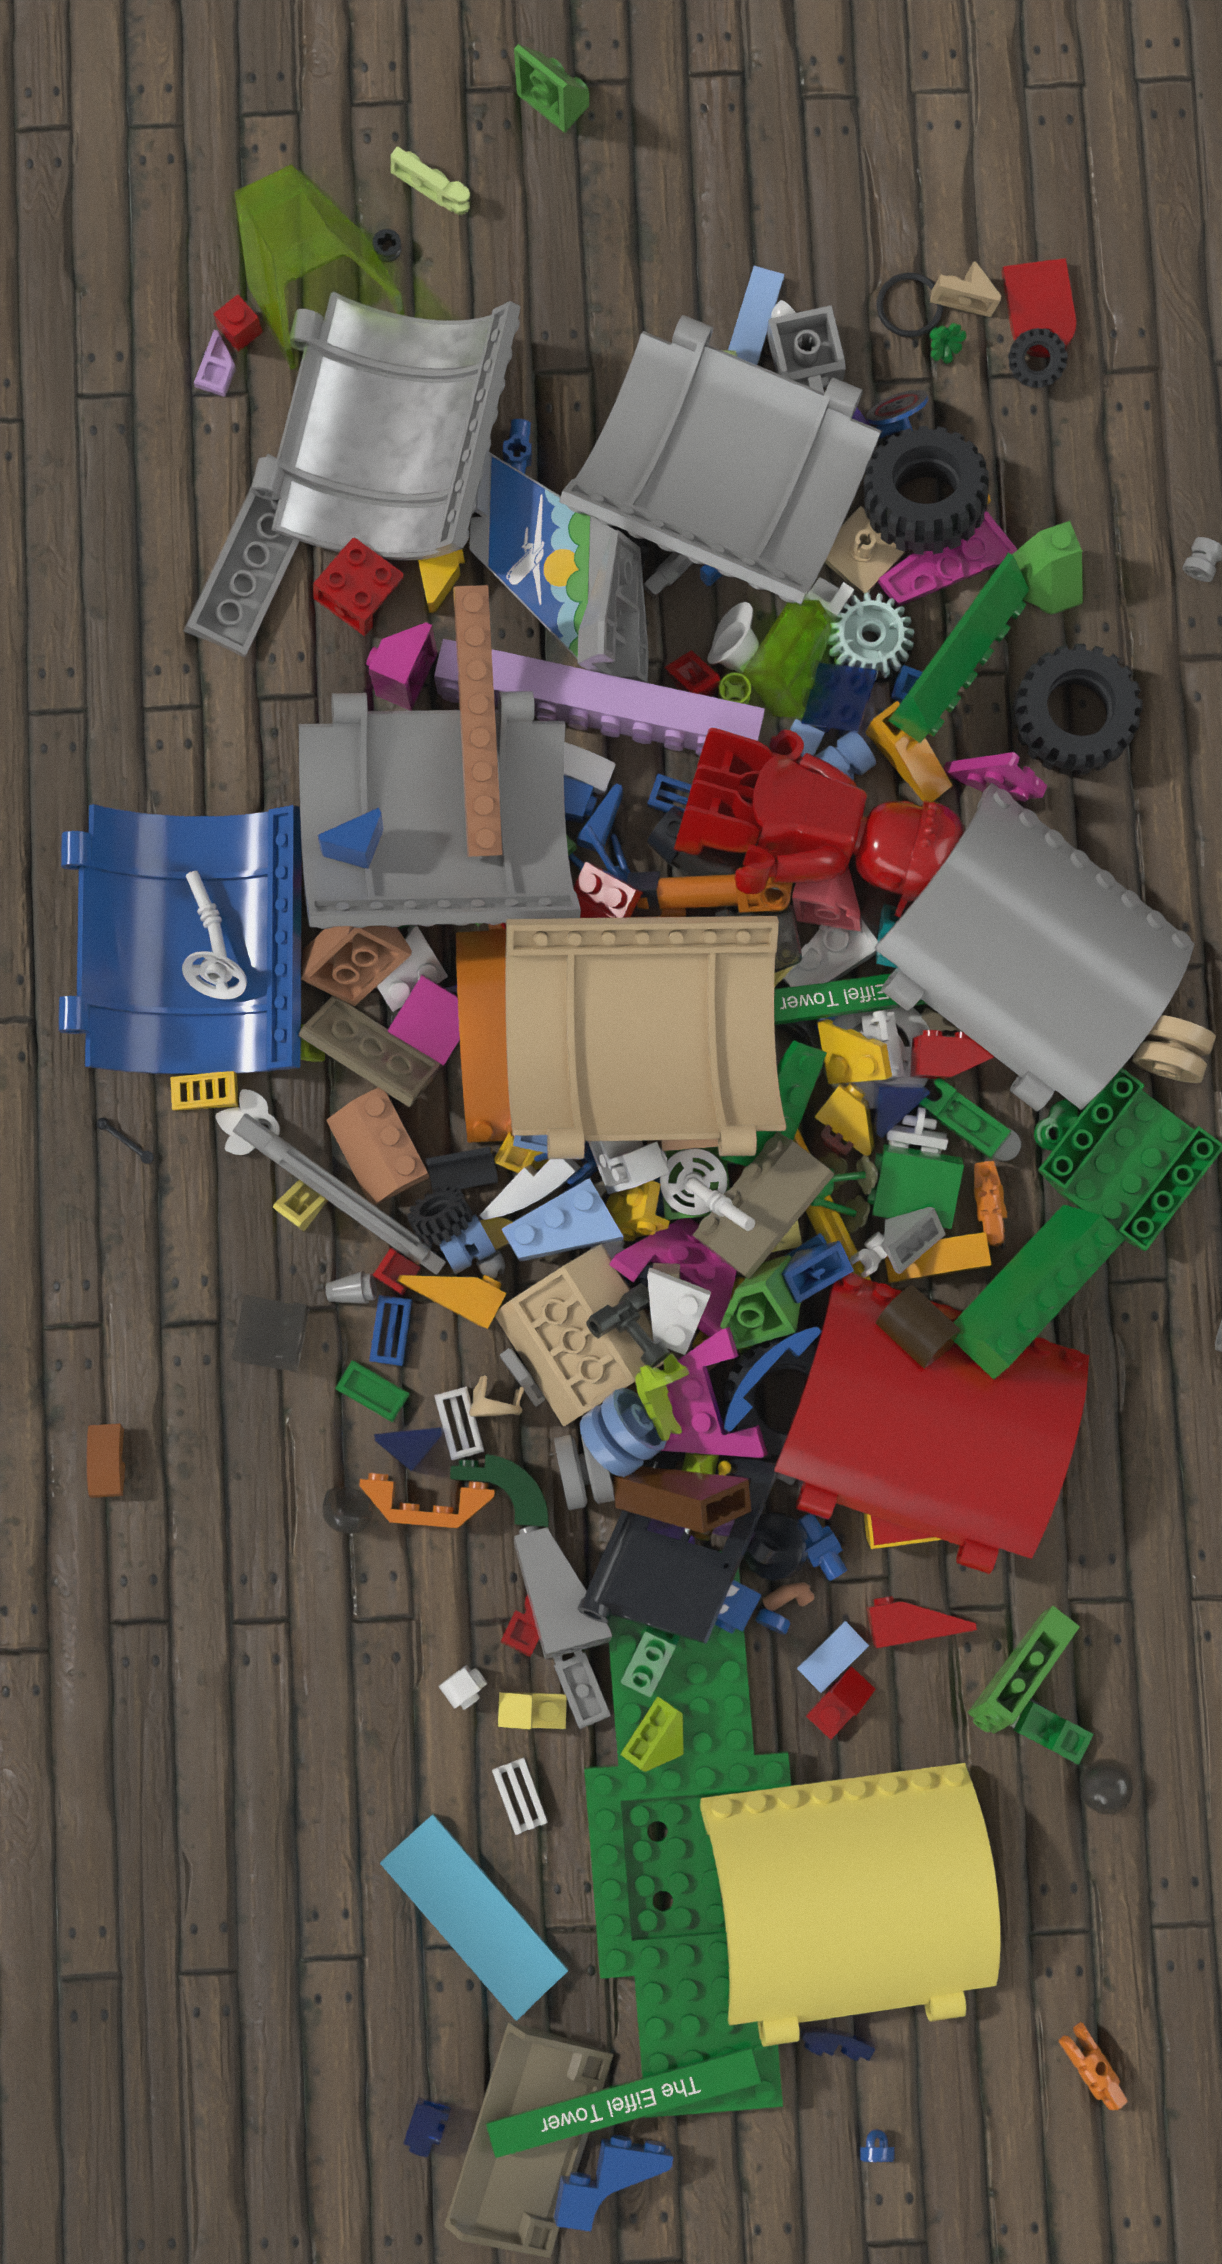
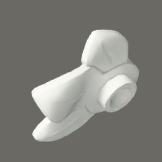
M242 1089L239 1097L240 1108H229L216 1114L219 1126L230 1135L225 1144V1150L235 1155L249 1154L255 1149V1147L233 1132V1129L245 1113L262 1125L269 1126V1130L279 1136L280 1133L277 1120L268 1113L266 1100L254 1091Z

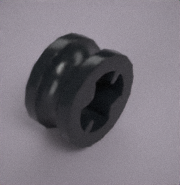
M382 229L374 235L373 250L375 256L383 262L395 261L402 252L401 239L394 230ZM386 240H391L392 246L389 247L388 251H383L382 245L386 243Z

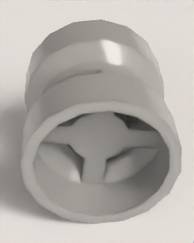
M1197 537L1191 547L1193 553L1191 557L1186 559L1183 571L1194 579L1210 582L1216 573V563L1222 560V545L1209 538Z

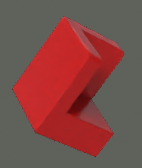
M390 1248L373 1276L404 1296L409 1288L397 1282L399 1275L417 1276L421 1267L399 1254L393 1248Z

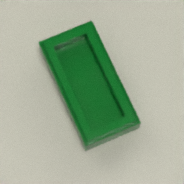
M353 1360L335 1388L392 1423L410 1395L408 1392Z

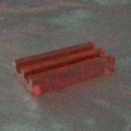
M827 1124L820 1133L819 1141L841 1158H846L854 1144L848 1141L844 1146L841 1143L844 1136L839 1132L835 1137L830 1135L833 1128Z

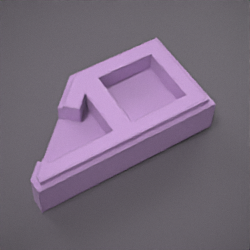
M214 330L196 375L194 385L196 388L225 397L236 367L219 331Z

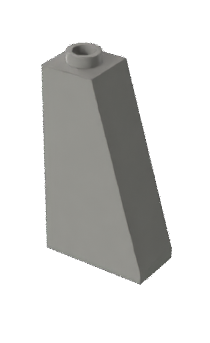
M529 1526L519 1530L520 1535L514 1536V1545L544 1658L549 1659L609 1643L612 1634L608 1625L588 1618L577 1610L581 1599L584 1598L587 1591L548 1528L539 1529V1526Z

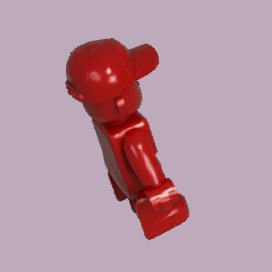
M717 728L708 729L673 850L695 856L701 853L703 846L728 852H747L743 862L745 867L738 869L734 877L737 889L745 894L753 895L764 891L769 877L772 883H805L832 880L845 873L853 854L856 855L858 873L865 881L884 890L902 894L894 914L895 917L901 918L947 860L966 830L958 814L940 803L928 800L923 801L922 807L908 801H887L874 807L868 816H863L867 800L866 792L858 788L849 775L830 763L809 753H805L802 757L804 742L797 733L791 730L782 729L777 736H772L769 744L771 749H769L761 742Z

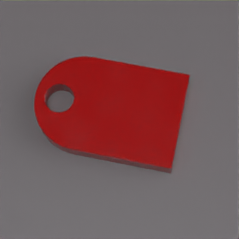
M1066 258L1003 266L1001 273L1014 341L1020 334L1034 328L1048 329L1060 336L1059 338L1064 342L1066 349L1076 329V316ZM1034 345L1026 352L1038 358L1050 357L1049 351L1041 345Z

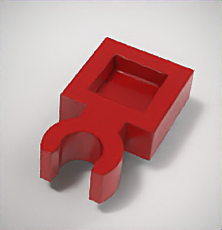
M527 1595L524 1603L525 1614L515 1610L500 1643L531 1657L539 1641V1635Z

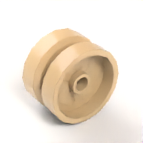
M1161 1015L1145 1039L1147 1041L1142 1042L1136 1049L1132 1062L1136 1066L1162 1077L1182 1082L1200 1083L1203 1080L1207 1063L1200 1056H1206L1211 1053L1216 1036L1208 1029L1192 1022Z

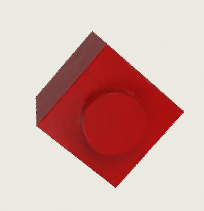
M238 294L213 313L219 331L238 352L263 333L258 316Z

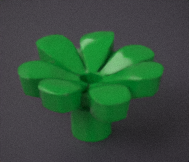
M952 323L948 328L940 326L931 331V348L933 350L930 355L934 361L942 359L945 364H949L953 360L952 352L958 354L961 351L962 345L958 342L965 341L967 337L966 332L961 330V325Z

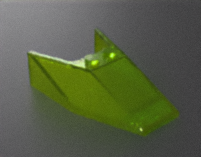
M292 164L234 191L248 288L290 370L295 368L296 364L291 349L284 287L289 282L340 257L347 256L352 258L384 288L398 315H405L401 293L363 232Z

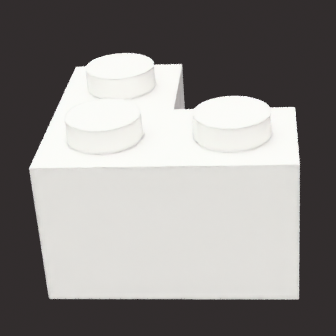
M641 1140L588 1141L608 1194L637 1187L669 1173L667 1157L664 1151L659 1148L657 1142L643 1146Z

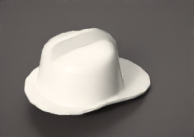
M743 602L737 604L720 621L707 658L710 664L720 663L725 668L735 670L741 674L747 671L759 647L758 640L751 629L753 607L750 603Z

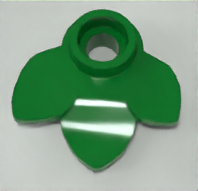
M1063 1099L1053 1104L1048 1118L1042 1119L1036 1125L1034 1138L1037 1144L1045 1150L1053 1151L1078 1118V1107L1068 1099ZM1050 1128H1053L1055 1131V1138L1053 1140L1048 1134Z

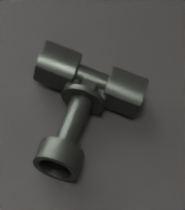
M641 1283L623 1294L619 1304L614 1307L606 1305L592 1314L586 1322L590 1332L598 1339L614 1328L619 1333L626 1330L644 1352L640 1359L651 1368L656 1367L670 1354L662 1342L654 1344L637 1323L641 1317L639 1312L650 1305L649 1290Z

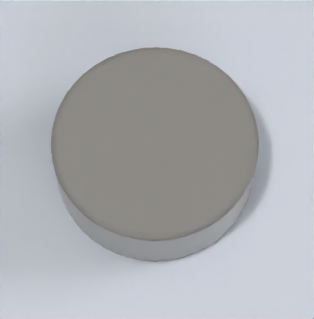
M1011 1130V1135L994 1155V1160L1007 1162L1017 1156L1021 1148V1141L1015 1131Z

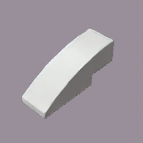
M550 1159L539 1172L531 1165H528L517 1174L480 1216L487 1220L523 1209L561 1187L581 1167L572 1159Z

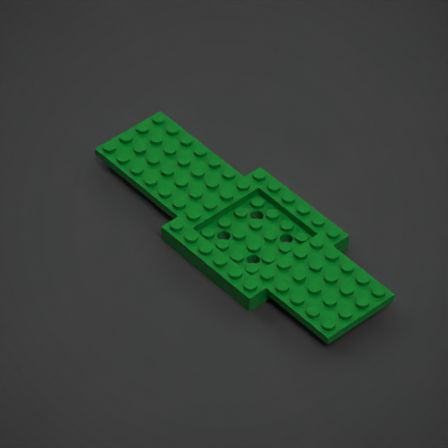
M738 1567V1570L733 1580L740 1583ZM611 1615L607 1625L612 1634L611 1641H609L618 1764L584 1767L600 1979L634 1976L642 2078L753 2047L762 2079L761 2084L645 2116V2118L783 2107L778 2045L765 2047L762 2045L758 2021L729 2025L728 2022L730 1979L725 1915L716 1861L710 1836L707 1834L701 1813L700 1801L701 1798L791 1786L788 1752L754 1753L744 1630L742 1632L735 1629L734 1633L731 1634L714 1625L707 1644L680 1636L653 1695L648 1697L621 1683L647 1626ZM660 1697L683 1714V1755L644 1772L623 1757L621 1752L656 1698ZM655 1821H660L667 1827V1835L659 1841L651 1839L647 1833L649 1825ZM659 1891H667L673 1898L672 1905L666 1910L657 1909L653 1904V1897Z

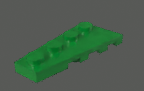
M793 1040L777 1065L779 1091L786 1122V1131H756L755 1155H719V1157L747 1167L760 1154L765 1143L773 1138L777 1132L794 1140L827 1052Z

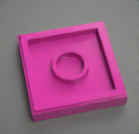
M422 974L387 1031L444 1065L460 1040L458 996Z

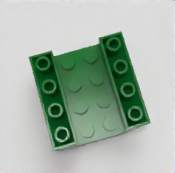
M1121 1068L1089 1102L1038 1171L1061 1196L1078 1209L1102 1215L1126 1238L1124 1241L1145 1252L1221 1153L1222 1143L1200 1126L1195 1129L1191 1128L1142 1091L1145 1085Z

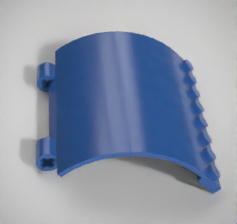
M95 804L89 805V833L83 831H67L62 833L61 867L68 870H79L77 996L59 997L58 1030L61 1033L86 1034L85 1067L124 1072L181 1075L235 1071L236 1074L300 1068L301 1037L298 1036L301 1031L302 842L300 807L291 805L268 809V812L231 816H172L124 811ZM192 871H198L211 903L216 904L217 908L215 910L219 911V916L222 918L220 925L227 958L238 964L246 975V988L236 998L217 999L202 994L194 989L183 975L182 966L189 955L202 951L213 952L208 928L203 926L204 922L201 921V915L197 912L199 906L186 878V875ZM205 958L196 959L193 965H201ZM198 975L203 981H205V982H207V983H209V984H211V985H213V986H216L215 984H212V983L206 981V980L203 979L200 975ZM232 976L231 980L227 982L228 987L236 985L239 979Z

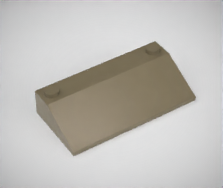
M508 2022L444 2227L464 2242L546 2258L551 2257L560 2228L556 2225L554 2215L561 2175L570 2177L571 2172H577L589 2132L495 2158L486 2123L487 2121L603 2089L613 2057L612 2053L536 2028Z

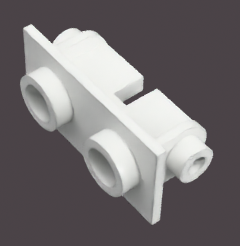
M894 1011L874 1012L873 1015L861 1016L864 1037L868 1039L874 1038L887 1044L892 1077L888 1079L904 1077L905 1072Z

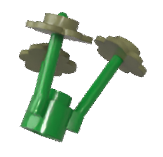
M832 1152L827 1156L819 1158L818 1161L835 1175L810 1205L822 1206L843 1213L842 1221L846 1224L847 1231L855 1233L858 1227L862 1228L865 1225L870 1211V1204L864 1201V1197L858 1195L855 1200H848L845 1206L824 1200V1198L833 1191L838 1190L840 1185L845 1184L847 1180L858 1179L859 1185L862 1186L864 1194H870L878 1179L877 1168L871 1161L869 1162L868 1156H862V1159L857 1161V1172L846 1173L848 1169L847 1162L843 1158H838L837 1154Z

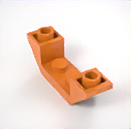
M369 1473L368 1480L360 1479L359 1483L362 1490L391 1523L460 1528L493 1500L496 1494V1490H488L489 1483L469 1481L468 1488L461 1487L459 1514H453V1507L433 1506V1512L419 1511L420 1504L400 1503L399 1509H394L396 1482L388 1481L389 1475Z

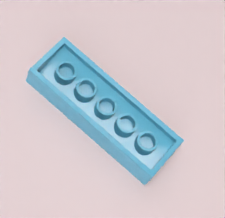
M434 1814L380 1862L382 1867L516 2021L568 1972V1968Z

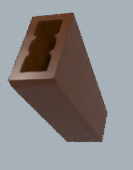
M641 1466L631 1475L625 1477L613 1475L616 1508L700 1533L710 1531L751 1512L749 1479L646 1466Z

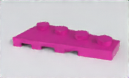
M986 511L981 526L977 529L975 528V534L969 540L961 539L960 546L952 550L949 547L943 548V553L933 554V551H924V555L913 553L881 576L877 583L889 598L895 600L894 604L896 607H899L999 566L1008 553L1012 555L1017 551V548Z

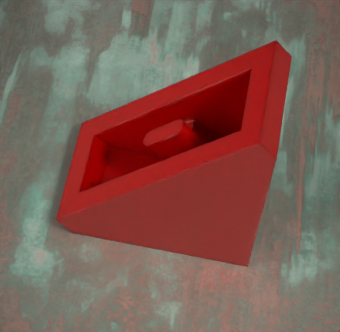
M692 650L664 667L678 690L709 697L719 692L720 678L718 674Z

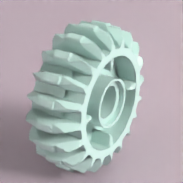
M868 592L864 593L863 602L856 595L852 596L851 606L845 603L837 616L836 622L829 623L827 631L832 634L827 636L826 643L834 645L829 651L830 656H839L836 661L838 667L846 663L848 664L846 669L847 675L852 674L854 669L858 670V679L860 680L864 678L865 672H870V678L874 681L877 679L878 671L885 678L889 676L890 668L898 671L901 667L900 661L906 662L908 660L909 654L907 651L912 650L914 645L909 640L914 636V629L906 628L911 624V618H900L904 613V607L900 606L894 610L895 600L890 598L887 604L882 602L883 595L881 593L877 594L875 601L871 600ZM872 631L877 634L879 639L875 642H868L862 637V633Z

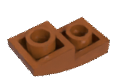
M120 1423L88 1426L87 1484L90 1498L123 1496L126 1465L122 1461L124 1428Z

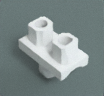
M919 1107L916 1116L904 1114L902 1124L914 1127L888 1123L886 1130L889 1145L908 1148L909 1144L921 1145V1151L941 1154L942 1149L946 1150L948 1139H946L947 1133L923 1129L935 1130L937 1120L925 1118V1108Z

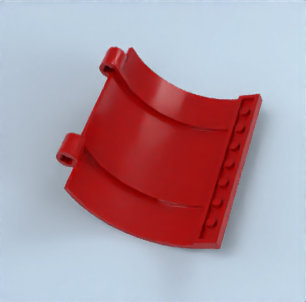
M850 1273L832 1283L829 1305L812 1367L788 1436L774 1468L775 1472L804 1481L798 1495L796 1509L829 1520L837 1503L960 1545L956 1563L986 1574L992 1572L999 1548L1032 1559L1051 1518L1074 1450L1086 1396L1089 1355L1081 1353L1076 1349H1069L1049 1342L1047 1339L1036 1337L1006 1370L993 1379L954 1342L947 1353L924 1369L876 1324L884 1309L902 1291L891 1288L887 1284L862 1278L855 1273ZM930 1301L952 1322L962 1313L951 1306Z

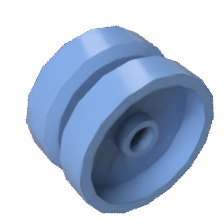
M626 1388L616 1389L604 1399L602 1405L591 1409L580 1421L582 1438L592 1456L605 1469L621 1477L631 1475L643 1465L644 1460L652 1458L664 1449L667 1440L663 1442L659 1438L656 1427L649 1418L639 1395Z

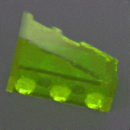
M804 600L802 604L787 602L743 671L773 716L803 718L806 708L802 706L807 689L813 688L815 679L811 678L816 661L822 660L832 630L831 623H834L819 600Z

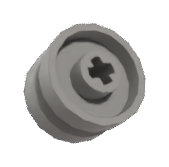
M571 1435L554 1438L568 1510L586 1506L585 1485L590 1484L594 1500L598 1504L615 1501L611 1483L613 1473L605 1469L592 1456L582 1437L584 1453L578 1454L575 1439Z

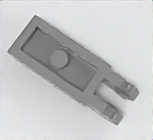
M582 1650L574 1652V1657L563 1661L561 1655L553 1658L556 1663L554 1668L578 1727L581 1729L610 1717L611 1714L587 1655Z

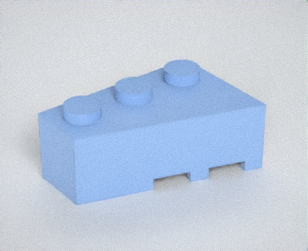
M590 1178L502 1228L503 1234L519 1261L623 1240L621 1231Z

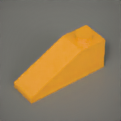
M399 1275L397 1282L485 1329H488L507 1294L499 1290L502 1285L500 1282L486 1275L483 1276L482 1280L476 1277Z

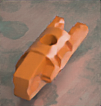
M994 1161L975 1163L973 1191L977 1204L978 1222L983 1223V1230L986 1232L988 1244L998 1247L1006 1240L1003 1219L1008 1218L1004 1204L1003 1185L1001 1184Z
M1080 2022L1073 2027V2030L1084 2051L1081 2052L1076 2043L1066 2035L1058 2041L1073 2065L1078 2069L1080 2076L1089 2086L1097 2100L1102 2099L1109 2110H1119L1128 2102L1119 2086L1121 2081L1115 2071L1112 2070V2066L1104 2054L1101 2053V2049L1086 2026Z

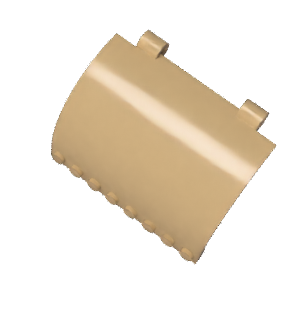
M777 916L506 919V1049L512 1135H547L548 1159H583L584 1141L718 1139L720 1156H752L756 1154V1131H786L777 1075L774 1031V970L779 925Z

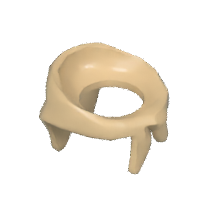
M487 1376L480 1377L479 1383L473 1391V1403L469 1411L471 1417L520 1415L522 1413L520 1400L524 1392L523 1387L515 1390L513 1405L485 1398Z

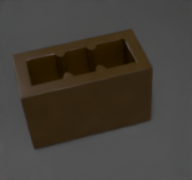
M910 1285L896 1296L876 1321V1324L924 1369L951 1349L961 1331L913 1285Z

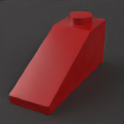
M893 1596L873 1599L874 1605L866 1607L873 1646L875 1648L977 1630L976 1623L906 1602H894Z

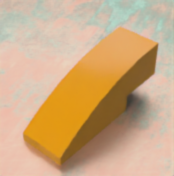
M986 1232L940 1239L900 1274L895 1272L889 1257L884 1258L888 1283L947 1275L991 1266Z

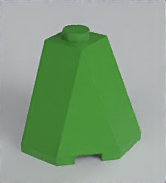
M1070 521L1039 531L1012 554L1029 588L1028 593L1023 598L1024 601L1040 607L1041 611L1050 615L1083 603L1082 549Z
M790 1255L763 1262L750 1279L746 1278L736 1288L720 1325L722 1329L730 1327L736 1349L796 1333L800 1303L794 1302L781 1274L792 1259Z

